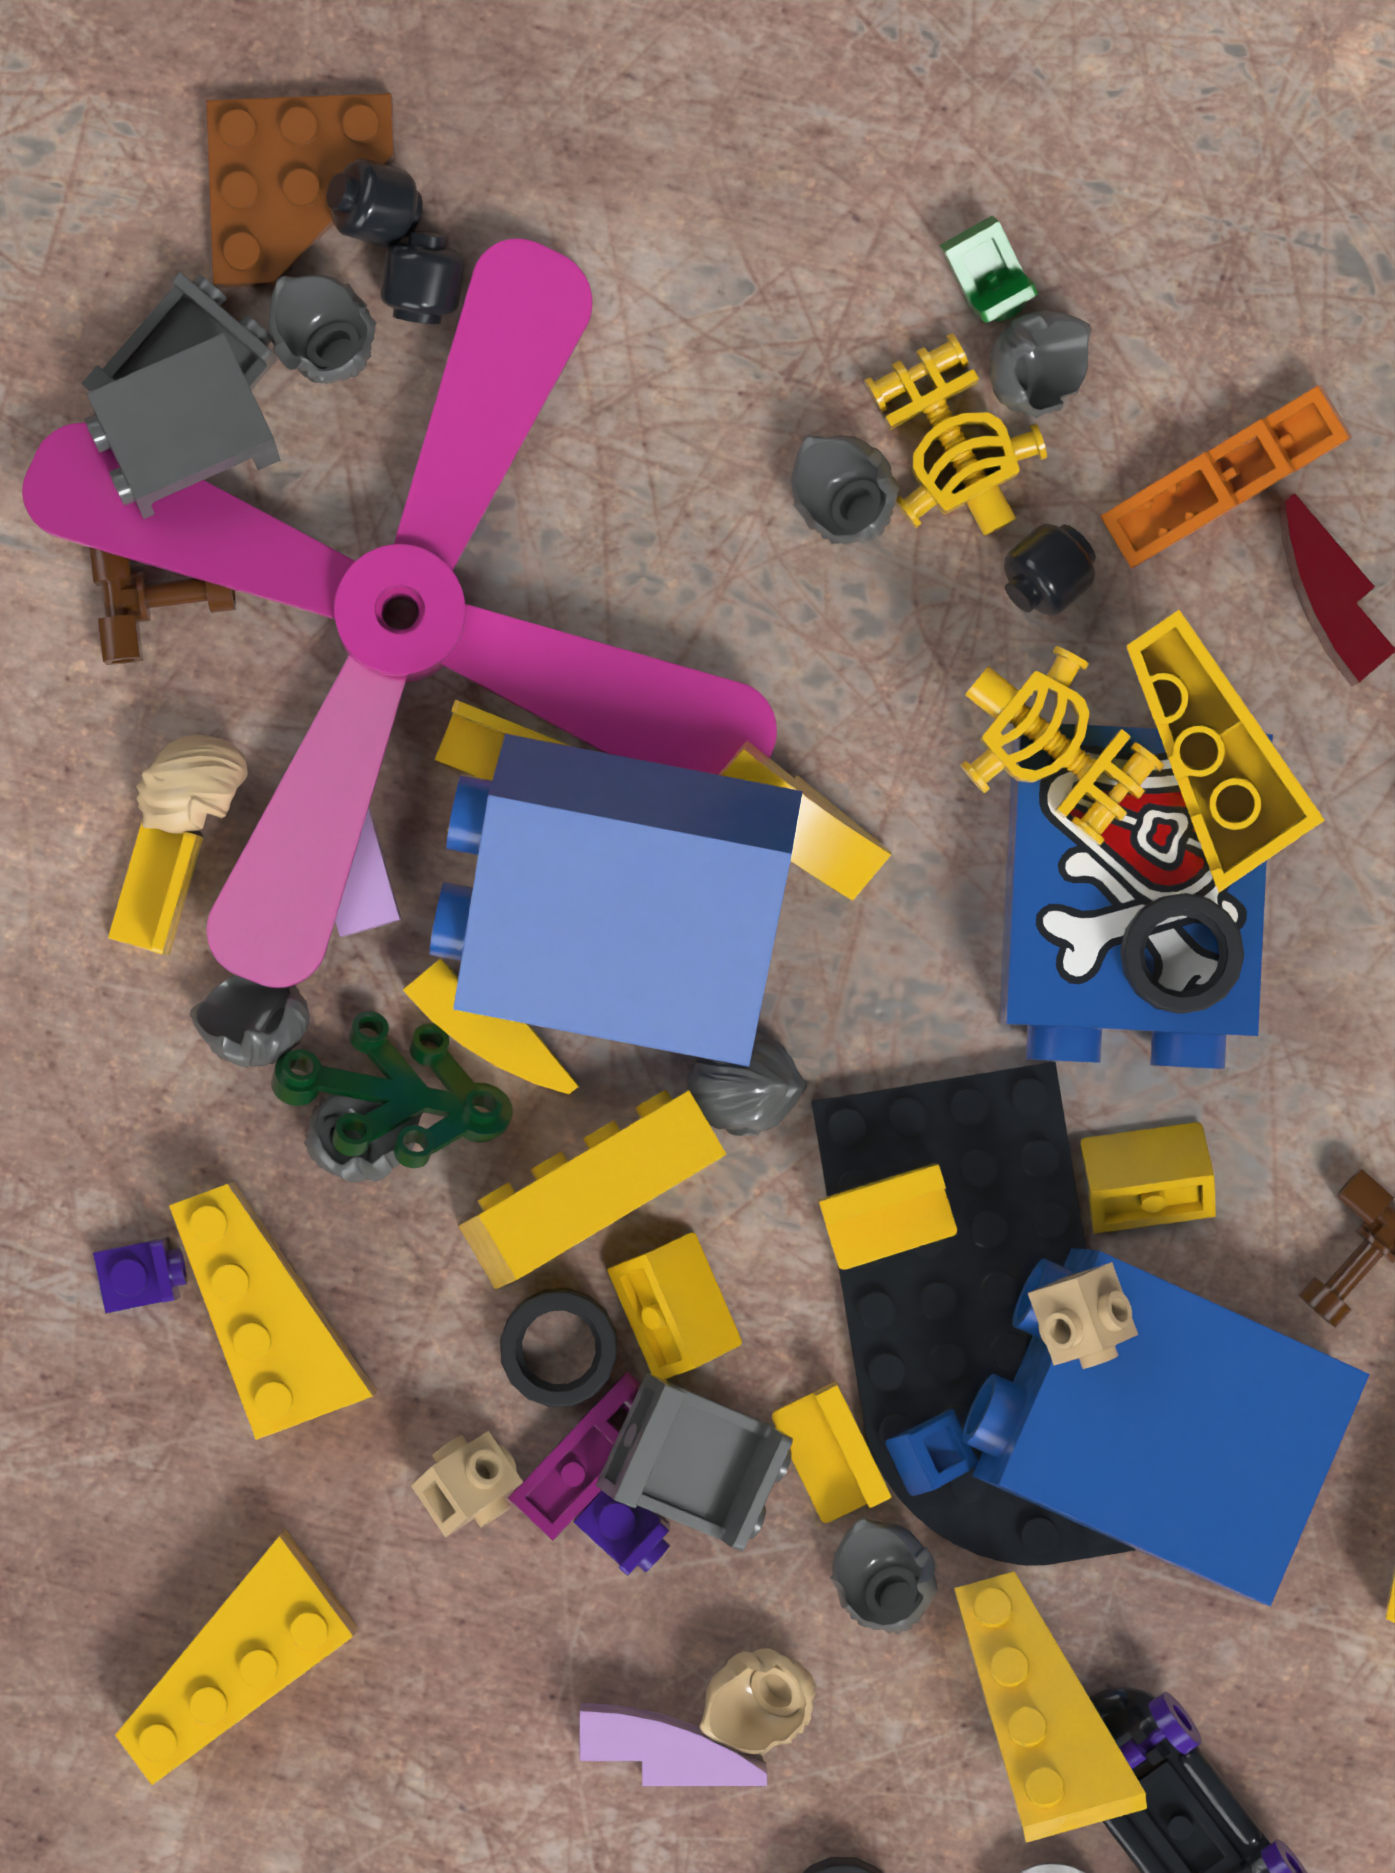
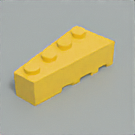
M665 1089L635 1107L640 1119L620 1130L616 1121L613 1120L582 1138L588 1149L568 1161L563 1151H560L530 1169L536 1180L515 1192L510 1182L477 1200L483 1211L458 1225L495 1289L525 1276L727 1155L690 1091L672 1099L668 1090Z

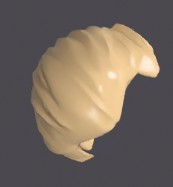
M200 734L183 736L167 744L154 757L150 766L142 772L143 778L136 785L139 791L136 798L139 803L138 808L143 812L142 826L144 828H158L165 832L180 834L203 829L207 813L220 818L225 817L229 810L230 802L235 795L236 788L244 782L248 775L244 753L229 741Z
M769 1648L759 1649L754 1652L742 1651L730 1658L727 1665L712 1677L706 1690L705 1708L699 1729L713 1741L738 1753L764 1755L775 1746L792 1743L797 1733H803L804 1725H809L811 1720L813 1699L816 1696L814 1689L817 1685L813 1681L811 1673L793 1658Z

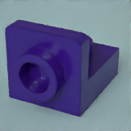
M169 1237L93 1253L105 1314L160 1302L175 1301L180 1298L178 1286L188 1284L182 1251L180 1248L171 1250Z
M602 1490L573 1521L619 1564L618 1568L627 1576L637 1566L646 1573L670 1547V1544L663 1539L670 1530V1524L659 1514L638 1505L636 1508L613 1500Z

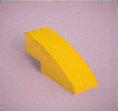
M748 740L719 774L721 776L803 791L791 862L852 901L892 855V852L802 778L798 775L793 778Z
M440 958L403 989L406 995L432 1022L463 1047L492 1065L533 1084L566 1094H571L580 1086L530 1024L453 1010L458 976L444 959Z

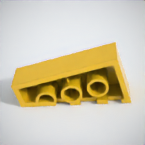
M1180 609L1126 646L1218 893L1325 821L1320 811Z
M235 1182L169 1205L255 1440L375 1395L377 1389L366 1373L359 1367L347 1349V1345L336 1329L331 1326L312 1298V1294L300 1276H297L279 1246Z
M284 1529L115 1734L151 1785L162 1779L354 1637L358 1626L286 1529Z
M1015 1571L954 1588L958 1608L1026 1843L1147 1809L1144 1789Z

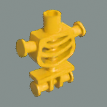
M953 333L946 335L947 342L928 352L925 347L917 350L916 355L920 362L919 364L906 370L903 363L898 360L891 364L893 372L876 381L868 377L864 380V383L880 412L887 410L886 403L904 393L908 398L909 404L885 416L884 422L889 431L922 413L927 415V419L930 420L929 424L932 425V430L926 434L912 456L911 471L920 487L905 499L897 496L895 501L896 506L914 528H918L922 524L919 518L935 505L943 515H946L967 504L985 537L1017 519L999 487L1017 477L1020 472L1017 461L1038 455L1039 459L1043 460L1047 458V451L1037 423L1029 425V432L1009 438L1007 428L1002 420L989 412L952 415V411L949 410L950 406L946 404L947 400L976 385L979 377L975 370L972 369L945 383L941 373L958 364L962 368L969 366L968 359L959 341ZM927 376L934 390L921 397L914 382ZM983 426L993 433L994 436H982L967 440L964 437V433L961 432V427ZM938 439L941 441V446L944 447L945 453L935 462L927 474L924 469V455L930 445ZM1000 450L1002 457L985 458L979 461L973 452ZM950 463H953L956 474L940 491L935 481ZM998 470L989 476L984 475L986 471ZM960 484L965 485V489L953 494V491Z
M1055 646L1052 653L1057 658L1047 676L1039 671H1035L1019 690L990 666H987L966 692L965 696L995 720L980 738V742L987 750L971 764L966 760L960 764L961 768L983 793L990 789L987 783L1003 769L1017 781L1033 783L1056 773L1062 767L1067 768L1068 771L1077 776L1079 781L1055 809V812L1063 818L1067 817L1084 794L1094 801V804L1081 819L1075 816L1071 823L1093 842L1101 845L1104 842L1101 834L1114 818L1121 821L1127 814L1118 805L1127 793L1139 799L1145 792L1141 784L1153 769L1161 771L1164 764L1146 748L1135 742L1131 746L1134 754L1120 770L1111 761L1131 737L1123 729L1117 732L1097 759L1091 758L1090 754H1086L1085 750H1081L1080 745L1085 738L1090 712L1085 699L1069 688L1079 668L1086 670L1089 665L1088 662L1079 656ZM1047 692L1056 695L1054 710L1049 722L1039 715L1044 706ZM1034 693L1036 694L1032 706L1029 707L1025 702ZM1067 703L1071 705L1077 718L1072 739L1066 738V735L1061 734V731L1058 730L1065 715ZM1008 723L1013 724V730L1005 735L1001 734ZM1022 734L1028 736L1029 740H1033V744L1010 755L1002 748ZM1041 749L1055 760L1051 765L1036 771L1021 768L1016 764L1028 759ZM1102 772L1117 783L1108 795L1093 784Z

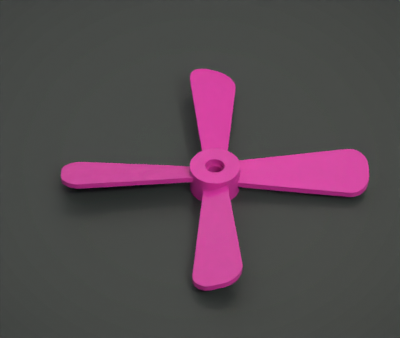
M507 239L498 242L481 255L474 267L393 545L376 548L355 561L205 480L152 503L155 515L143 519L136 502L126 506L123 505L109 474V471L119 467L111 449L99 453L86 423L65 425L48 435L37 449L26 472L22 486L24 506L33 522L41 530L53 537L335 619L338 634L348 654V658L208 916L207 939L214 957L226 970L239 977L266 987L286 988L303 982L321 965L328 948L405 684L425 679L443 667L603 753L716 775L720 774L747 740L767 757H771L777 738L776 718L766 698L753 687L465 604L461 585L453 570L586 330L592 313L591 288L582 270L568 257L537 242L527 239ZM407 600L413 603L419 612L414 625L405 630H395L389 627L383 620V613L391 602Z

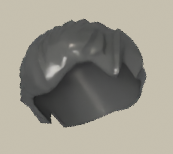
M308 275L297 278L280 276L276 280L271 298L268 331L274 345L273 351L287 369H297L311 382L329 384L339 380L345 381L350 377H357L365 369L367 360L371 357V343L374 340L377 323L370 316V312L367 309L368 305L354 292L351 285L348 283L344 284L335 277L327 275Z
M1045 310L1022 315L1011 321V325L999 335L991 350L989 376L993 392L1001 404L1007 406L1011 411L1022 412L1025 415L1038 418L1046 413L1061 411L1064 402L1060 398L1078 393L1088 369V342L1091 327L1089 323L1078 317L1060 312L1054 313Z
M807 435L803 439L792 472L791 488L794 499L793 506L804 518L808 528L821 533V537L829 539L831 544L843 543L845 545L855 542L864 544L866 541L873 542L876 537H880L884 533L885 527L890 524L897 493L899 492V485L892 476L891 465L882 452L855 436L819 437Z
M237 975L221 982L202 1002L194 1006L190 1011V1017L196 1030L209 1045L212 1052L217 1054L222 1060L246 1068L276 1063L283 1054H287L300 1043L310 1022L307 1001L300 994L296 985L286 988H271Z
M756 1033L749 1067L700 1057L696 1060V1063L692 1064V1071L688 1073L686 1089L691 1092L710 1126L719 1130L726 1129L729 1134L735 1136H759L761 1131L769 1130L780 1124L783 1118L799 1101L804 1090L807 1088V1082L802 1079L792 1057L782 1045L763 1037L762 1034Z
M328 1093L327 1098L321 1097L320 1104L314 1106L304 1144L312 1160L328 1173L341 1177L348 1182L366 1180L376 1182L388 1176L395 1167L400 1165L394 1156V1146L398 1134L406 1126L419 1125L423 1113L370 1142L368 1149L363 1154L347 1156L340 1153L332 1142L337 1120L347 1113H358L364 1116L384 1104ZM343 1131L351 1139L362 1138L357 1131ZM415 1142L405 1143L408 1149L412 1150L414 1148Z
M860 1517L847 1531L834 1554L832 1576L830 1579L837 1588L840 1605L846 1609L847 1613H850V1619L857 1620V1623L863 1627L873 1630H884L888 1634L894 1632L898 1635L903 1631L906 1632L912 1629L913 1624L919 1623L938 1590L934 1575L935 1562L930 1551L920 1543L911 1531L898 1524L873 1521Z

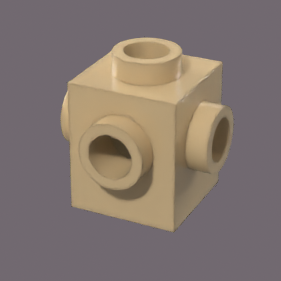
M1112 1262L1063 1277L1028 1293L1039 1323L1041 1338L1047 1345L1054 1366L1078 1358L1082 1369L1107 1362L1119 1356L1115 1345L1138 1335L1132 1318L1130 1302L1122 1291Z
M487 1431L470 1443L467 1442L462 1434L441 1447L432 1455L436 1464L430 1467L411 1487L443 1535L447 1537L473 1519L482 1528L511 1508L506 1497L519 1487L523 1481L516 1472V1464L511 1454L502 1445L497 1444L490 1432Z

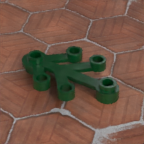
M364 1011L355 1016L349 1032V1041L357 1051L366 1053L386 1078L322 1066L318 1058L310 1051L295 1049L287 1054H283L277 1060L271 1079V1087L276 1097L282 1102L293 1106H303L311 1103L317 1098L319 1092L384 1104L364 1116L358 1113H347L337 1120L332 1142L340 1153L347 1156L363 1154L368 1149L370 1142L423 1112L443 1116V1119L427 1129L418 1125H410L404 1127L399 1132L394 1146V1156L401 1165L413 1169L423 1167L428 1163L432 1154L462 1137L477 1143L493 1140L507 1130L513 1115L512 1104L507 1095L491 1084L474 1083L447 1051L450 1042L449 1035L439 1026L432 1023L422 1024L416 1028L409 1051L417 1063L431 1068L448 1091L427 1087L387 1039L389 1032L387 1020L381 1014L374 1011ZM360 1029H372L378 1034V1036H366L360 1031ZM424 1040L434 1042L438 1046V1048L428 1049L424 1047L420 1042ZM291 1069L301 1070L307 1073V1075H298ZM474 1106L483 1107L489 1110L490 1112H481L477 1110ZM343 1131H357L362 1138L351 1139ZM415 1142L423 1148V1151H412L405 1146V1143Z

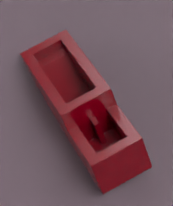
M1294 493L1278 507L1282 542L1292 582L1307 620L1325 652L1352 687L1360 683L1394 654L1395 647L1357 604L1375 586Z

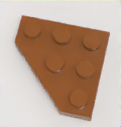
M391 93L206 100L213 285L216 288L275 286L276 280L280 276H286L317 239L320 240L334 225L331 209L327 206L326 202L327 189L332 178L337 173H342L348 164L359 158L374 160L389 165L395 159L393 98Z

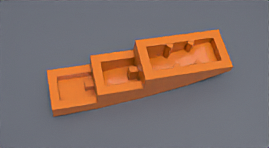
M1317 385L1211 450L1203 452L1105 512L1100 517L1132 569L1353 437L1322 385Z

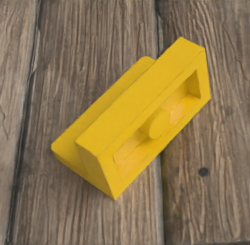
M455 700L451 710L453 715L435 761L474 777L477 775L482 779L493 780L505 734L566 746L570 745Z
M141 822L108 935L109 939L170 956L204 837L189 832L173 834L158 828H144Z
M1194 1122L1086 1137L1081 1140V1153L1088 1181L1090 1218L1094 1234L1216 1217L1215 1177L1201 1123Z
M939 1164L926 1165L818 1199L840 1269L846 1270L942 1240L957 1233V1227L947 1199L946 1186Z
M694 1232L683 1235L656 1249L622 1261L607 1269L653 1375L662 1379L676 1376L695 1369L742 1344L740 1334L698 1237Z
M836 1381L773 1411L772 1420L776 1428L793 1438L790 1447L791 1459L822 1522L829 1523L868 1504L869 1508H872L892 1498Z

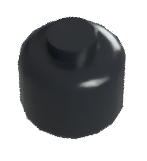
M365 158L355 160L348 164L342 173H337L330 181L326 194L327 206L331 209L332 221L339 233L382 247H389L391 244L399 242L403 237L409 236V232L416 229L422 213V196L417 190L414 179L407 171Z
M410 231L408 242H397L387 247L380 296L384 304L393 308L392 316L394 318L416 323L441 324L442 315H447L457 310L461 293L464 259L456 250L445 247V235L424 231Z
M1052 524L1040 525L1006 555L1004 571L1009 582L1005 585V591L1012 602L1024 612L1030 613L1035 609L1045 615H1057L1069 607L1094 582L1095 570L1093 563L1096 559L1095 552L1086 538L1070 525L1063 524L1060 527Z

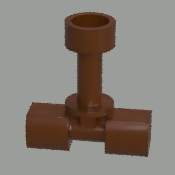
M90 548L93 582L97 586H102L105 617L99 618L98 624L102 658L106 665L143 661L139 622L151 620L150 608L208 601L211 613L236 610V595L233 589L196 578L147 584L144 572L133 573L131 559Z
M1358 1169L1334 1197L1363 1222L1356 1229V1232L1364 1240L1325 1284L1314 1277L1298 1295L1334 1328L1352 1310L1343 1300L1382 1256L1391 1263L1395 1262V1207L1390 1204L1394 1197L1363 1169Z

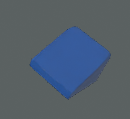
M953 1409L887 1439L885 1442L907 1492L911 1496L933 1491L970 1471L978 1464L971 1446L962 1441L963 1429Z

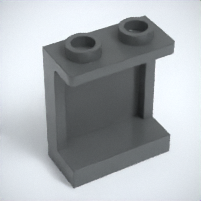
M179 272L172 280L173 288L102 369L97 365L81 384L91 392L222 333L225 334L251 390L278 359L267 347L272 340L270 334L247 314L239 322L220 307L227 300V297L201 274L191 282Z
M224 333L87 393L94 411V415L84 419L99 453L111 449L119 467L109 471V474L123 505L126 506L136 502L143 519L155 515L152 508V503L249 459H253L257 470L281 461L274 437Z
M646 1372L596 1486L613 1500L636 1508L638 1505L720 1539L731 1548L742 1552L748 1540L753 1539L761 1530L766 1516L765 1503L774 1483L779 1482L789 1468L792 1456L790 1447L793 1438L769 1423Z

